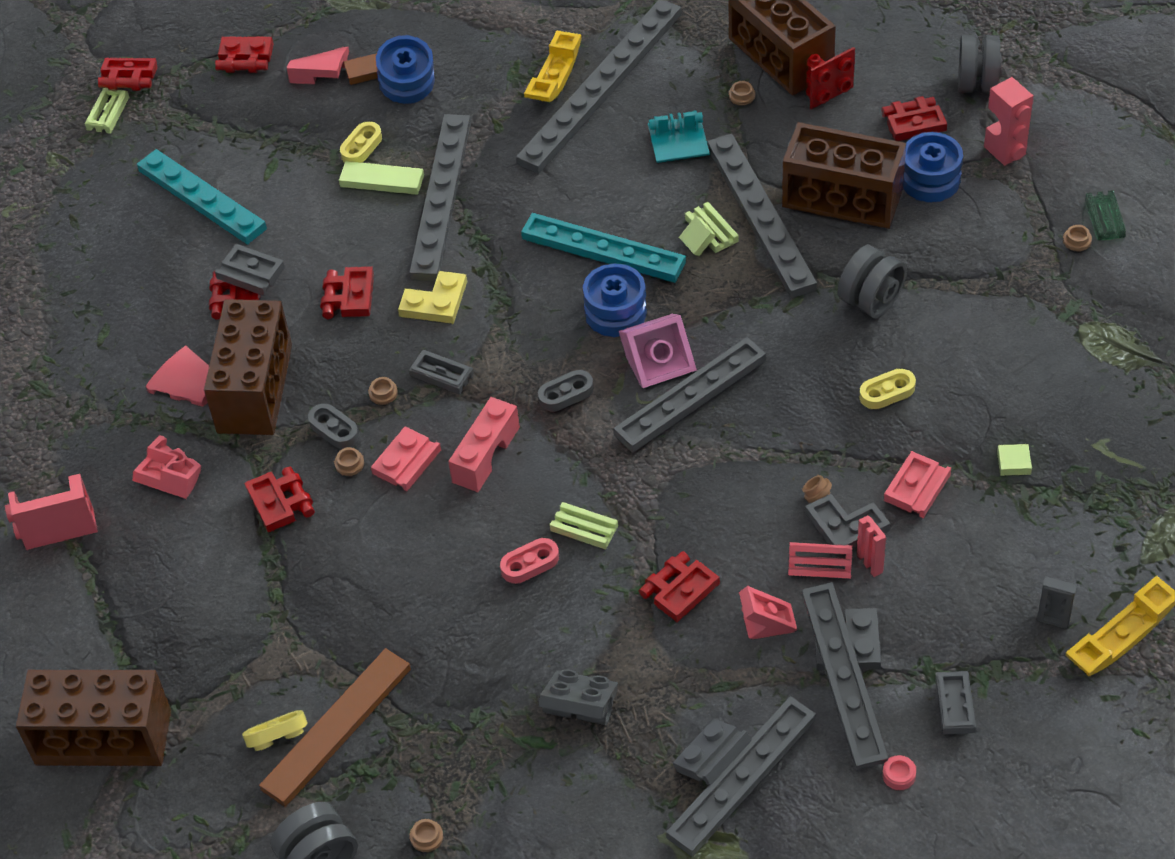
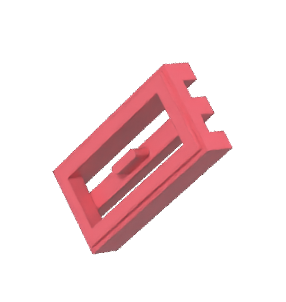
M867 515L859 519L857 557L860 560L864 558L865 567H871L870 573L873 577H876L883 573L886 535L874 520Z
M790 542L788 575L851 579L852 546ZM796 552L846 554L845 559L796 556ZM795 564L845 566V569L798 567Z

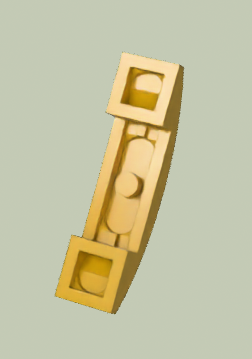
M556 31L549 44V55L538 77H532L524 93L525 98L551 102L560 94L575 63L582 39L581 34Z
M1155 576L1134 594L1133 602L1094 635L1088 633L1066 652V656L1088 676L1108 667L1140 642L1175 606V590L1158 576Z

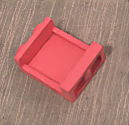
M80 474L68 476L70 491L23 503H19L14 491L8 493L10 504L5 505L6 515L9 523L13 522L16 539H22L26 550L98 532L94 508Z

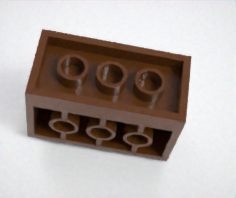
M728 0L729 39L792 96L808 87L806 82V73L809 70L807 59L812 54H818L825 62L835 57L836 26L806 0Z
M798 122L783 159L782 207L890 229L903 191L906 143Z
M224 300L204 387L217 434L274 435L292 349V342L281 301Z
M28 670L16 728L35 766H162L171 708L156 670Z

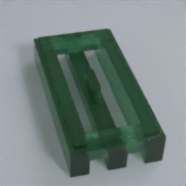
M1114 190L1108 191L1107 195H1104L1103 191L1097 192V196H1092V193H1086L1085 201L1097 241L1125 238L1126 228ZM1106 203L1109 204V207H1110V210H1111V214H1112V217H1113V220H1114V223H1115V226H1116V230H1117L1116 232H1115V230H1114V226H1113V223H1112V220H1111V217H1110V214H1109V210H1108V207H1107V204H1106ZM1095 204L1100 206L1107 233L1103 231Z

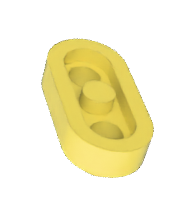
M363 122L359 124L342 143L340 153L344 163L345 161L363 163L382 140V133L377 123Z
M895 369L869 379L860 387V402L869 409H880L906 399L915 391V376L909 370Z
M298 710L246 730L242 736L248 748L254 747L255 751H260L272 746L275 739L283 736L286 739L299 736L304 732L303 728L308 722L304 712Z

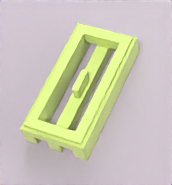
M103 88L85 122L86 130L92 131L95 128L96 132H102L105 129L106 133L111 134L129 99L128 91H112L108 88ZM112 95V97L110 98L109 102L106 103L107 100H108V98H109V96ZM102 110H104V112H103L101 118L99 119V121H97V119H98V117L100 116Z
M709 202L704 203L702 209L699 206L694 208V213L690 211L685 213V220L688 223L695 216L700 217L716 234V237L722 243L719 244L714 238L708 245L715 253L739 242V235Z
M564 502L560 505V511L556 512L555 520H552L550 523V531L603 549H607L618 528V520ZM562 522L577 526L579 529L562 524ZM592 531V532H595V533L604 535L605 537H601V536H598V535H595V534H592V533H589V532Z

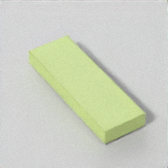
M345 161L339 178L340 187L418 195L424 178V171L420 168Z

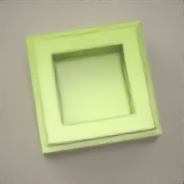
M695 216L679 238L693 254L700 256L716 234L702 218Z
M1028 444L998 445L997 454L1000 476L1031 475L1032 465Z

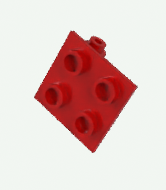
M854 47L826 62L818 54H812L807 59L809 70L806 73V82L808 84L806 95L810 99V109L824 104L854 87Z

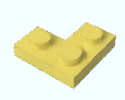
M439 271L432 292L405 288L398 308L399 317L454 324L467 284L466 274Z

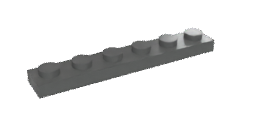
M746 337L614 427V436L634 453L766 361V353Z
M833 582L802 589L801 595L855 769L860 770L884 764L888 761V755Z
M790 696L751 738L749 744L711 785L707 786L666 831V838L693 857L816 721V713Z

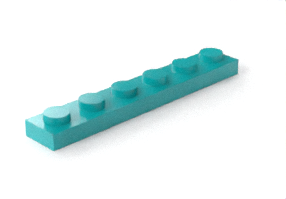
M155 149L137 163L139 172L247 245L267 230L264 220L159 150Z
M536 213L531 214L521 231L523 240L607 264L628 265L639 273L676 283L686 264L685 255Z

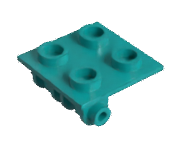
M696 110L683 113V118L679 112L677 113V119L673 118V114H669V120L667 115L654 116L653 119L649 120L648 128L657 163L710 155L702 125V112L697 113Z

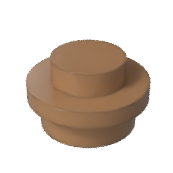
M747 81L735 82L729 90V99L734 104L747 105L755 99V90Z
M1082 225L1069 227L1063 236L1064 245L1073 251L1086 250L1092 242L1089 230Z
M379 377L372 381L368 393L372 402L384 405L395 400L398 390L396 384L391 379Z
M344 448L338 452L335 458V468L342 475H355L364 467L363 455L355 448Z
M821 475L811 478L803 486L804 498L807 502L812 503L829 495L832 483Z
M422 819L416 822L410 831L412 846L421 852H431L437 849L443 841L441 826L430 819Z

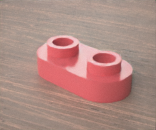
M539 538L507 553L500 562L502 577L510 583H522L553 568L559 560L557 544L551 539ZM542 556H547L545 559H540Z

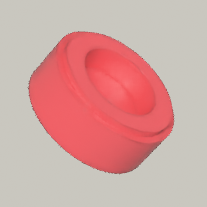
M901 755L890 757L883 766V780L887 786L894 790L908 789L915 782L916 766L908 757Z

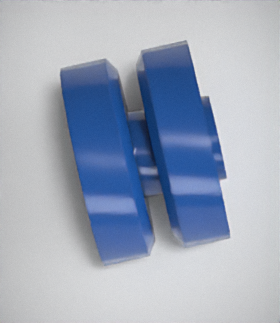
M405 35L391 38L379 48L376 55L379 88L384 96L393 102L408 104L424 99L432 91L435 83L432 51L427 43L417 37Z
M937 132L921 133L906 142L903 183L905 192L916 200L924 202H940L952 197L958 191L961 183L963 151L959 143L952 137Z
M616 263L602 265L592 270L585 278L582 287L584 311L588 325L601 335L618 337L620 336L619 331L644 323L647 314L646 288L641 274L628 265Z

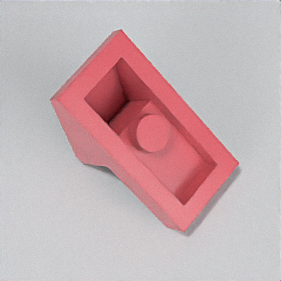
M750 586L745 587L739 592L744 621L750 639L788 634L797 630L791 603Z

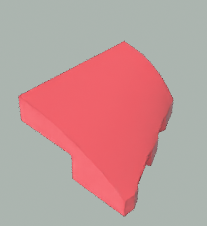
M341 47L291 60L286 68L289 82L315 84L317 77L339 78L341 68H345L343 61H347L349 47Z
M185 345L160 367L147 383L146 389L151 394L160 391L168 393L171 399L178 401L188 400L191 404L203 407L208 403L204 387L209 365Z
M159 435L148 446L147 457L133 471L132 481L187 499L197 482L201 465L194 459L188 458L180 448L172 450L166 445L167 438Z

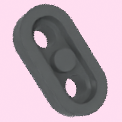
M575 370L543 384L538 390L540 406L546 411L555 412L588 398L594 389L593 378L586 371Z
M318 404L309 411L308 420L311 429L334 447L344 449L352 447L358 441L359 433L356 423L332 405Z

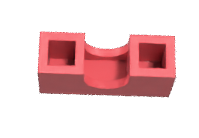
M1013 77L990 88L988 108L997 116L999 121L986 127L984 148L1004 166L1026 155L1034 96Z
M490 397L448 461L452 483L475 492L480 491L492 472L491 461L495 448L499 446L506 449L520 428L516 405Z

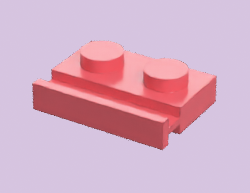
M405 426L371 466L372 474L395 486L400 485L405 491H408L441 451L440 443H433L429 441L428 437Z
M911 451L884 493V501L910 513L912 511L920 514L919 517L924 518L950 477L951 467L947 466L944 468L939 466V462Z

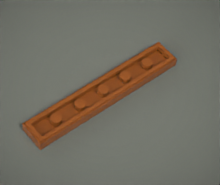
M385 648L260 783L261 791L286 807L411 670L410 663Z

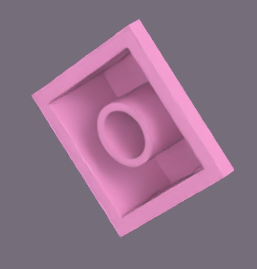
M670 314L619 331L626 358L641 388L697 371L681 315Z

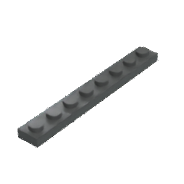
M444 114L410 268L411 280L436 281L441 270L471 126L470 115Z
M733 134L708 140L707 145L713 160L790 298L816 291L817 282Z

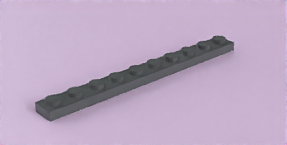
M658 0L516 156L517 165L539 174L682 15L681 7L665 0Z

